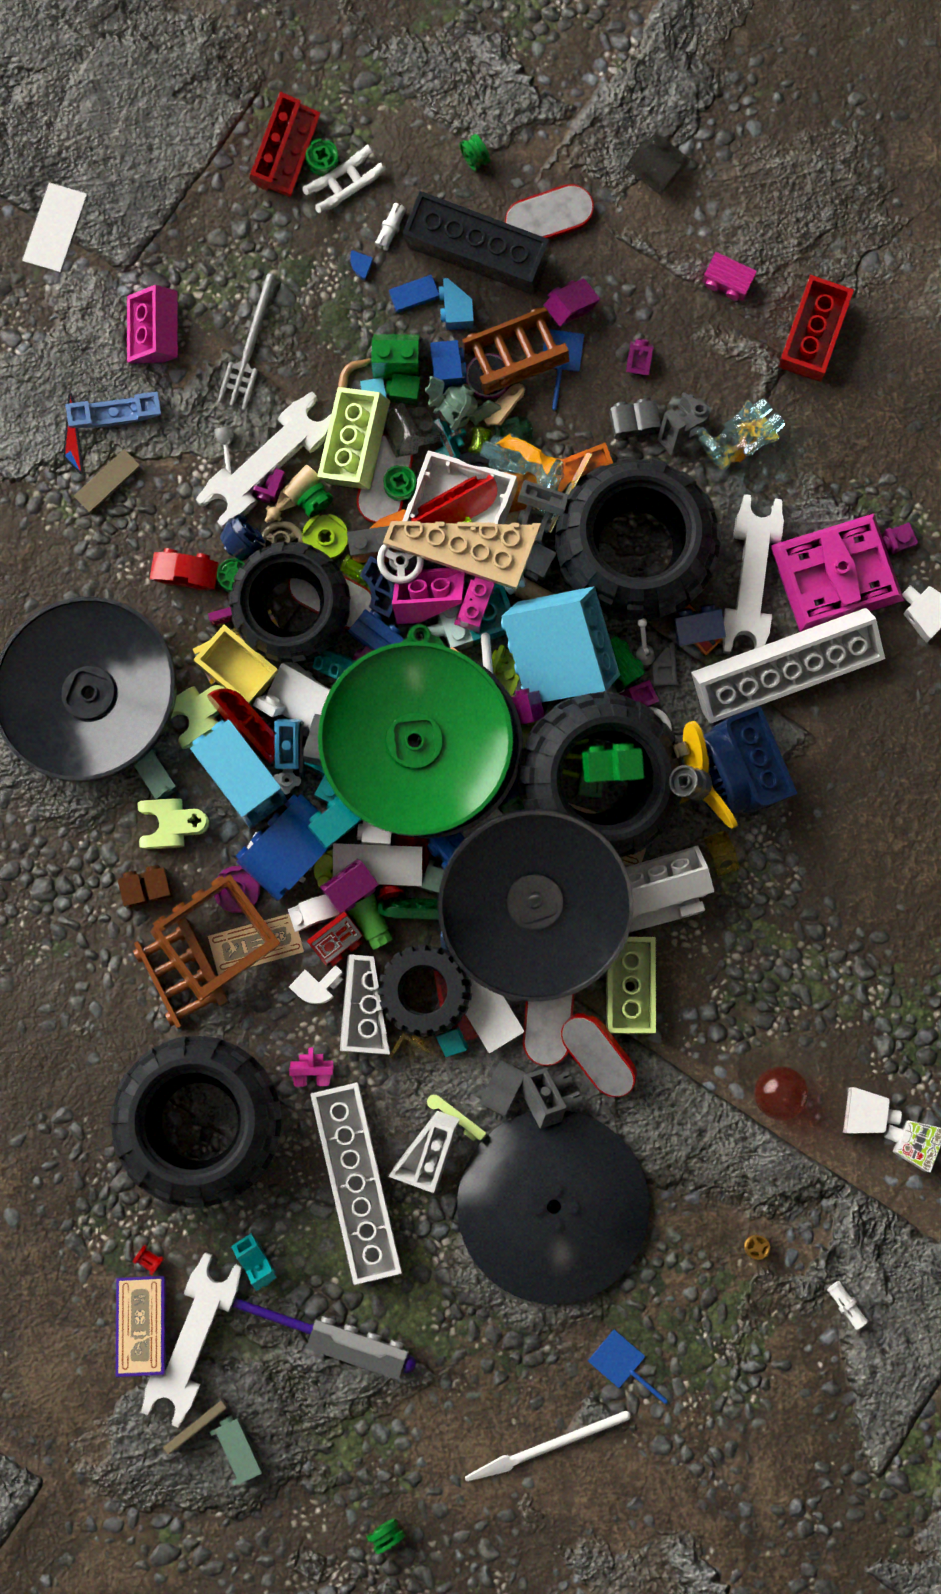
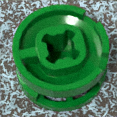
M473 134L470 140H463L459 143L460 151L473 171L480 169L482 164L486 165L491 162L490 154L477 134Z
M317 139L306 150L307 165L315 175L324 176L338 167V151L331 141Z
M398 465L392 466L387 470L383 483L388 497L395 501H405L411 498L416 490L414 472L407 466Z
M318 483L308 489L299 498L297 504L306 510L305 514L309 518H312L325 510L331 504L334 497L330 492L324 490L323 483Z
M235 558L225 560L217 570L219 584L227 593L232 591L235 581L234 577L238 569L242 568L245 564L242 560Z
M396 1518L385 1522L377 1527L373 1534L369 1533L366 1536L368 1541L374 1544L375 1547L373 1549L376 1554L386 1551L406 1536L404 1531L398 1528L399 1523Z

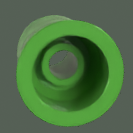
M375 894L357 902L356 906L348 911V914L355 921L365 940H368L373 950L393 940L383 915L378 913V903Z

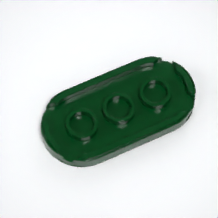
M394 897L388 899L387 903H385V900H380L378 902V913L394 918L439 919L438 899Z

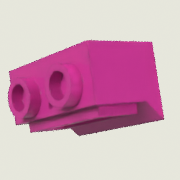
M475 577V580L469 581L463 597V603H461L454 623L455 625L479 633L481 621L491 593L493 594L495 583Z

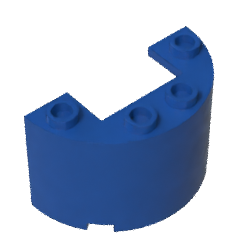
M302 794L298 797L293 795L284 804L287 809L281 815L276 813L267 822L270 827L264 833L260 830L250 840L254 844L249 849L244 846L235 856L238 858L236 863L277 901L329 849L325 850L307 828L311 823L309 819L319 810Z

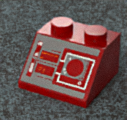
M344 911L309 938L307 942L326 967L330 964L334 967L344 959L342 954L348 950L353 952L363 944L360 940L364 937Z

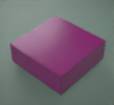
M230 607L208 613L212 626L232 621Z

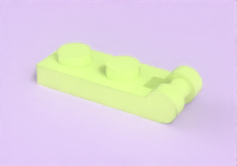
M431 1095L428 1097L427 1104L431 1109L439 1108L445 1114L459 1118L458 1124L465 1128L462 1133L472 1141H475L476 1138L481 1141L486 1134L485 1131L439 1096Z

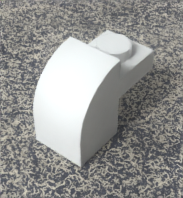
M326 895L311 898L288 909L295 932L302 931L318 923L331 921L342 914L335 909Z
M335 965L318 982L304 970L289 988L307 1003L323 1004L334 997L327 990L330 987L334 990L343 979L340 976L343 972Z

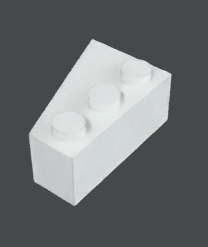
M437 1111L396 1163L388 1177L434 1193L440 1182L460 1119Z

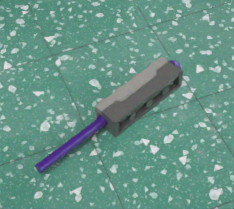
M238 1298L234 1301V1308L310 1334L306 1348L396 1380L399 1379L402 1368H405L403 1373H410L416 1367L414 1357L407 1354L408 1350L404 1349L405 1344L395 1340H391L390 1343L381 1341L382 1336L372 1332H368L367 1335L358 1333L359 1328L349 1324H345L344 1327L335 1325L336 1320L322 1316V1319L317 1318L314 1324H308Z

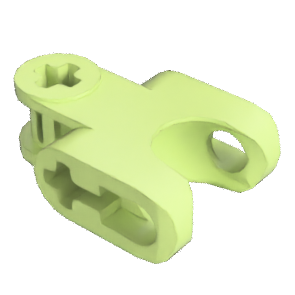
M214 685L199 694L195 686L176 696L171 718L177 715H185L189 719L188 729L178 739L182 749L190 748L193 746L192 742L203 734L207 736L213 731L212 727L218 723L216 716L220 713L211 704L207 695L214 690L224 687Z
M158 799L138 802L139 812L144 815H156L159 820V827L155 833L142 836L139 839L140 848L150 850L184 847V836L200 835L209 828L210 822L207 815L199 809L183 810L182 799ZM195 817L201 820L200 823H197V827L191 824V821H195Z

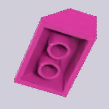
M153 285L127 296L128 363H164L178 357V301L176 290Z

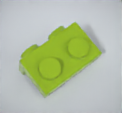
M500 645L499 649H495L492 654L493 674L509 692V695L512 696L520 677L515 672L513 654L505 646Z

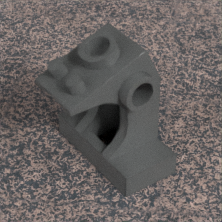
M683 392L681 395L682 398L678 407L686 415L685 417L680 418L673 409L664 414L657 440L671 456L679 452L680 445L701 434L709 422L712 408L706 403L695 399L692 394L688 395Z
M524 480L518 502L527 504L525 511L520 510L517 523L520 525L541 523V528L534 544L536 545L541 543L543 532L548 533L552 522L551 519H548L550 513L559 516L564 513L568 494ZM532 507L544 510L545 512L534 510Z

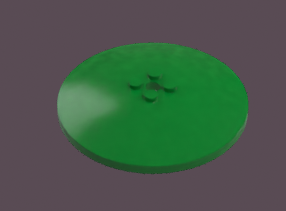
M420 641L394 643L380 647L359 658L340 675L326 697L319 720L318 751L320 762L326 779L335 795L344 806L364 822L386 832L399 835L425 836L437 834L455 828L474 817L490 802L498 791L507 773L512 755L513 734L511 718L507 704L495 682L486 671L469 657L454 649L435 643ZM415 734L421 738L420 746L411 747L408 744L407 739L410 735Z

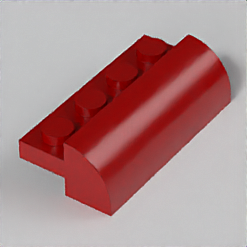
M280 92L249 178L255 185L266 191L271 189L290 197L321 112L300 104L301 100Z

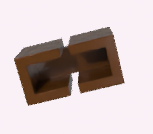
M159 865L145 868L146 872L137 874L136 871L123 873V877L117 880L124 907L131 908L147 904L142 880H145L148 897L152 902L173 897L167 870L164 867L160 868Z

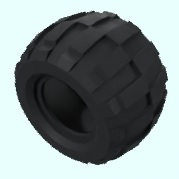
M285 541L273 543L271 546L262 550L259 549L249 556V560L242 568L238 569L234 577L235 581L229 596L232 622L245 643L255 652L268 659L285 663H296L318 657L337 642L345 625L348 623L351 599L349 585L335 561L312 545ZM296 578L310 583L317 591L320 599V610L316 620L309 627L301 631H286L279 628L271 620L268 613L267 601L269 594L278 583L286 579Z

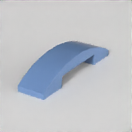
M158 392L135 394V398L89 404L88 401L65 404L69 428L106 427L133 423L159 416L161 411Z

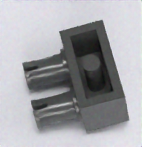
M544 1068L524 1075L520 1091L540 1129L561 1122L565 1111L583 1106V1099L578 1091L563 1097L558 1092L560 1089L573 1085L572 1078L568 1077L570 1075L568 1072L550 1077L547 1069Z

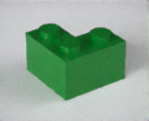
M614 744L613 749L604 750V746L589 747V752H582L584 780L586 782L644 779L642 749L634 748V744Z

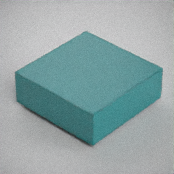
M459 1026L436 1035L445 1057L468 1049Z

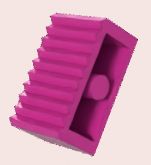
M715 252L702 282L710 290L717 291L719 289L723 291L728 298L734 301H738V299L744 301L757 271Z

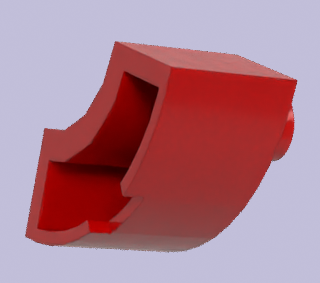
M165 548L164 552H154L149 579L167 586L212 590L215 589L219 562L210 560V556L207 554L198 553L196 556L180 554L177 550Z

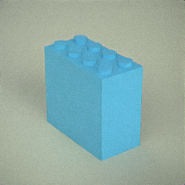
M595 586L518 601L501 616V625L503 630L506 631L509 640L508 649L514 657L515 672L520 677L521 689L529 688L530 692L539 690L541 702L604 692L620 676Z
M229 719L226 722L221 720L212 727L213 731L207 736L203 734L192 742L193 746L190 749L251 829L288 800L279 784Z

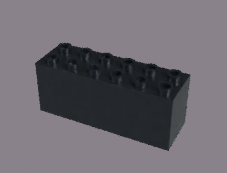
M422 191L418 193L402 233L407 247L532 295H535L551 255L550 242L545 237Z

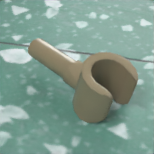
M677 740L674 741L672 747L676 758L690 754L686 741L682 743Z

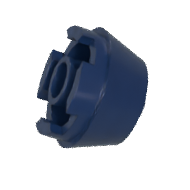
M238 514L234 518H229L220 535V539L228 554L243 561L248 559L257 550H261L265 546L266 540L257 528L254 529L250 524L245 523L248 521L245 516Z

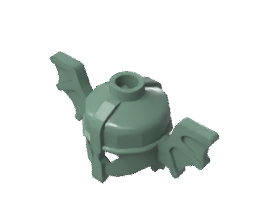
M430 376V383L425 388L426 393L430 396L429 407L436 406L433 413L436 414L441 411L444 418L451 424L450 429L454 431L458 427L466 426L469 420L477 426L480 421L487 417L489 418L492 414L501 410L499 404L490 400L478 407V402L473 396L475 390L467 384L448 387L443 394V380Z

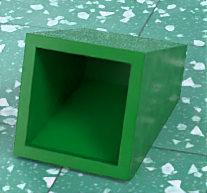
M374 334L371 354L373 379L383 377V380H392L393 373L419 377L420 335Z

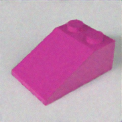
M449 567L422 569L421 573L413 581L404 584L395 583L392 606L397 624L420 623L463 603L466 573ZM405 570V576L412 573L413 570Z

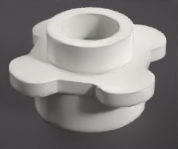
M283 769V772L273 777L284 794H289L295 786L301 784L300 777L295 776L293 769Z

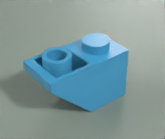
M443 278V286H439L440 300H444L445 308L440 309L441 322H446V330L472 329V298L451 280Z

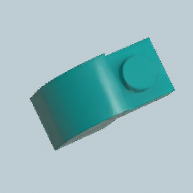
M252 1233L231 1246L237 1260L246 1271L256 1291L269 1285L277 1278L271 1261Z

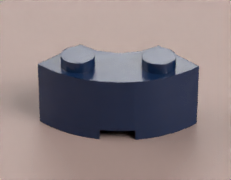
M370 556L360 574V577L367 582L371 590L369 608L395 622L396 618L392 606L395 583L387 580L381 574L377 559Z

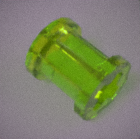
M481 427L472 428V444L468 448V452L489 453L487 445L492 431Z
M347 554L340 569L343 573L356 579L357 583H360L362 580L360 574L365 564L362 565L354 561Z

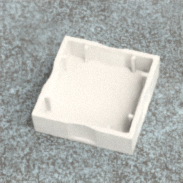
M428 450L417 479L415 494L408 504L402 521H411V518H415L419 513L417 509L421 505L474 476L479 480L490 475L494 477L498 489L494 503L486 511L466 522L505 524L518 488L517 477L487 467L472 466L459 459Z

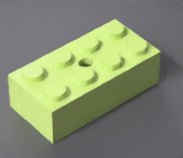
M338 387L317 477L332 485L370 490L390 404L388 398L380 392Z
M628 937L618 958L606 971V1028L611 1034L656 1033V937ZM632 982L635 986L634 990L628 991L625 987L626 983Z

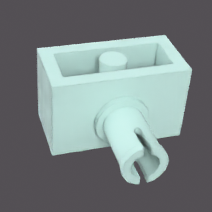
M460 604L438 614V623L427 627L431 635L443 636L446 638L449 648L453 647L457 651L473 646L470 630L454 624Z

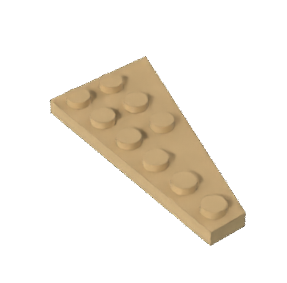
M391 521L383 545L517 590L540 531L541 523L520 525L519 523L495 524L488 522H458L453 524L445 522Z

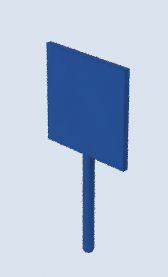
M549 329L556 345L565 343L569 350V362L553 368L558 369L552 406L554 411L557 409L562 370L579 372L584 334ZM545 342L543 346V352L548 349Z
M613 1330L589 1358L588 1362L618 1388L632 1375L664 1404L668 1403L664 1396L634 1371L645 1356L616 1330Z

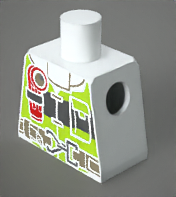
M904 1121L901 1129L889 1124L884 1138L896 1142L893 1153L920 1170L931 1172L941 1146V1128L913 1121Z

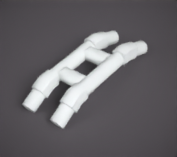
M369 144L334 170L303 186L302 189L305 195L322 190L327 185L334 192V195L315 205L318 213L336 207L355 192L374 182L386 170L384 164L380 162L361 177L354 168L366 160L373 152ZM347 172L354 183L342 189L336 179Z

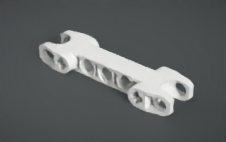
M313 392L293 402L281 413L278 421L284 427L233 474L226 468L221 469L208 481L203 491L196 498L197 503L201 507L206 506L214 499H223L228 503L227 510L217 521L222 529H224L229 518H234L238 514L245 516L255 507L257 500L251 495L254 493V486L260 487L268 479V476L274 473L275 468L279 469L303 446L312 453L326 441L331 415L319 422L312 421L307 416L309 410L318 400Z
M744 494L739 513L735 519L733 538L744 540L736 609L725 608L723 614L726 637L722 639L723 653L730 654L733 640L739 635L749 636L754 642L755 649L764 646L770 634L772 614L761 613L769 543H780L784 524L782 499H775L769 516L758 517L751 510V495Z
M207 1252L204 1253L198 1266L191 1273L185 1288L184 1295L194 1298V1301L167 1366L166 1375L150 1376L145 1389L141 1413L148 1415L158 1398H168L174 1403L176 1409L172 1420V1425L175 1427L180 1426L186 1413L195 1401L201 1384L190 1380L218 1308L229 1312L238 1292L242 1266L236 1264L226 1281L218 1282L213 1280L209 1275L212 1254Z

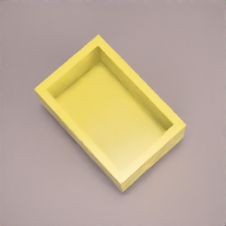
M226 625L220 628L193 659L195 664L220 686L240 693L251 707L256 698L260 697L273 683L276 674L279 672L275 666L249 647L245 641Z

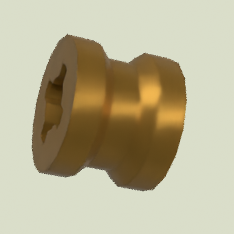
M751 1235L746 1239L744 1249L749 1257L760 1260L769 1254L770 1244L763 1236Z

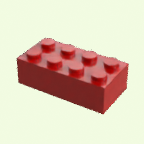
M810 275L778 364L779 368L820 382L822 381L854 289Z

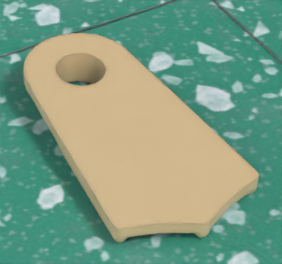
M522 384L511 386L495 402L501 406V410L484 419L487 426L501 425L514 409L515 404L524 396L525 387Z

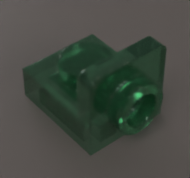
M517 416L504 420L501 425H494L498 442L510 433L512 437L521 440L533 439V426L526 416Z

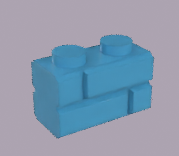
M277 719L275 721V732H277L275 734V769L300 768V724L302 719Z

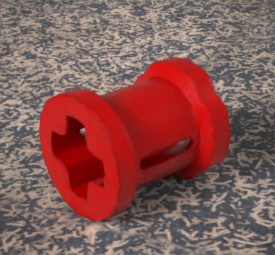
M144 1245L134 1258L133 1263L140 1264L153 1276L165 1258L162 1256L158 1257L148 1250L147 1245Z

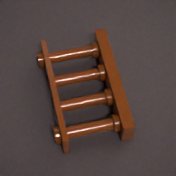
M545 307L535 308L530 313L482 332L472 333L462 339L465 354L474 351L484 373L480 377L481 389L484 395L569 362V350L566 344L556 345L547 327L546 322L550 321V314ZM536 326L548 348L539 354L534 352L525 333L526 330ZM516 335L527 358L513 362L503 339ZM495 343L505 364V367L496 371L492 370L482 349Z
M184 917L177 922L179 927L176 928V931L165 936L170 945L180 939L181 941L186 939L190 948L186 949L187 952L179 957L184 964L189 961H197L200 969L193 976L198 983H208L217 976L188 919ZM137 941L134 943L136 949L133 952L138 962H143L168 1010L165 1016L171 1027L175 1025L178 1029L182 1028L183 1025L180 1019L211 1003H218L220 1007L230 1003L221 987L201 1002L198 999L175 1011L169 998L190 988L189 985L183 980L165 990L159 977L174 970L176 967L171 961H168L155 969L153 968L148 956L162 949L157 941L144 948L141 942Z

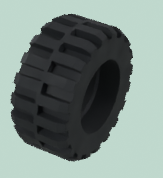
M419 945L405 948L404 951L395 954L393 960L385 965V971L379 979L381 981L380 988H378V995L381 997V1002L379 1003L381 1008L384 1009L387 1019L392 1021L399 1030L416 1036H436L458 1025L463 1015L469 1009L468 1004L472 998L470 986L472 984L471 979L457 964L451 953L437 946ZM421 968L436 970L443 976L447 984L445 1002L439 1009L431 1013L414 1011L408 1006L403 995L406 979L412 972Z

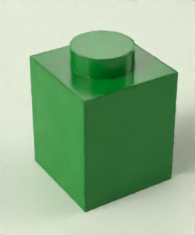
M393 373L392 381L388 380L386 394H390V402L417 406L421 385L420 377Z

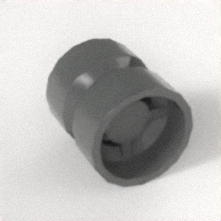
M681 765L672 771L669 785L672 792L680 797L701 800L709 795L712 789V780L704 770Z

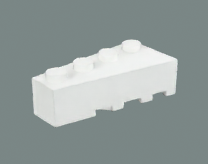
M347 956L340 1051L390 1054L383 1009L379 1003L381 1000L380 995H378L379 985L374 956Z

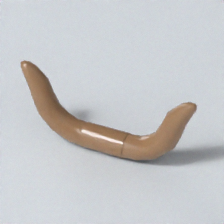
M371 358L347 364L340 374L338 387L347 388L350 373L355 369L367 366L371 362Z

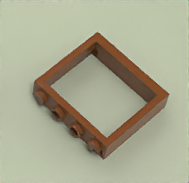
M231 874L225 878L223 876L216 878L211 882L212 887L204 891L202 888L191 896L193 900L185 904L182 902L172 909L173 914L166 918L163 915L152 923L154 927L150 931L200 1002L281 944ZM226 889L265 943L201 987L162 932Z

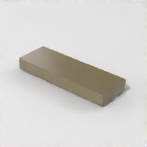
M123 449L74 495V498L91 514L141 466Z
M224 1398L163 1447L167 1454L174 1452L226 1410L228 1404Z

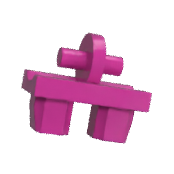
M309 1047L308 1054H299V1061L290 1062L289 1076H292L295 1087L307 1086V1075H316L318 1086H329L331 1075H333L334 1061H323V1054H314V1047Z

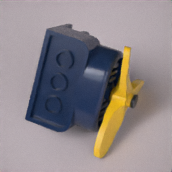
M761 706L731 716L712 727L710 732L703 734L700 726L695 721L685 725L683 742L686 741L690 754L683 756L684 764L704 770L709 774L712 780V789L709 795L702 800L710 811L717 815L728 827L735 828L738 826L733 816L736 813L742 811L745 813L757 812L798 794ZM682 797L680 804L690 799Z

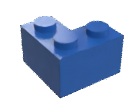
M458 340L430 343L433 376L443 380V393L446 392L448 387L466 384L465 362L461 363L464 361L463 347H458Z

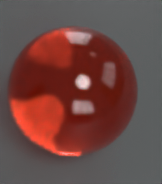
M784 1066L772 1067L763 1072L758 1078L754 1088V1098L759 1110L767 1117L774 1120H789L796 1117L805 1108L808 1100V1087L804 1078L794 1069Z

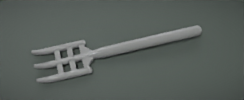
M268 273L243 351L242 361L236 364L233 362L228 363L218 403H221L226 389L233 390L230 401L231 407L234 405L239 392L245 393L242 410H245L248 405L258 374V369H251L249 360L254 350L275 281V275L272 273ZM233 369L239 371V374H238V375L231 374V373H232V370H233ZM244 373L251 374L250 379L244 377ZM229 380H236L235 385L229 384ZM241 383H247L248 387H241Z

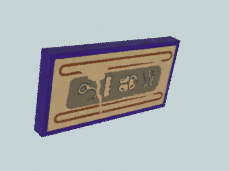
M166 1277L116 1278V1377L166 1375Z

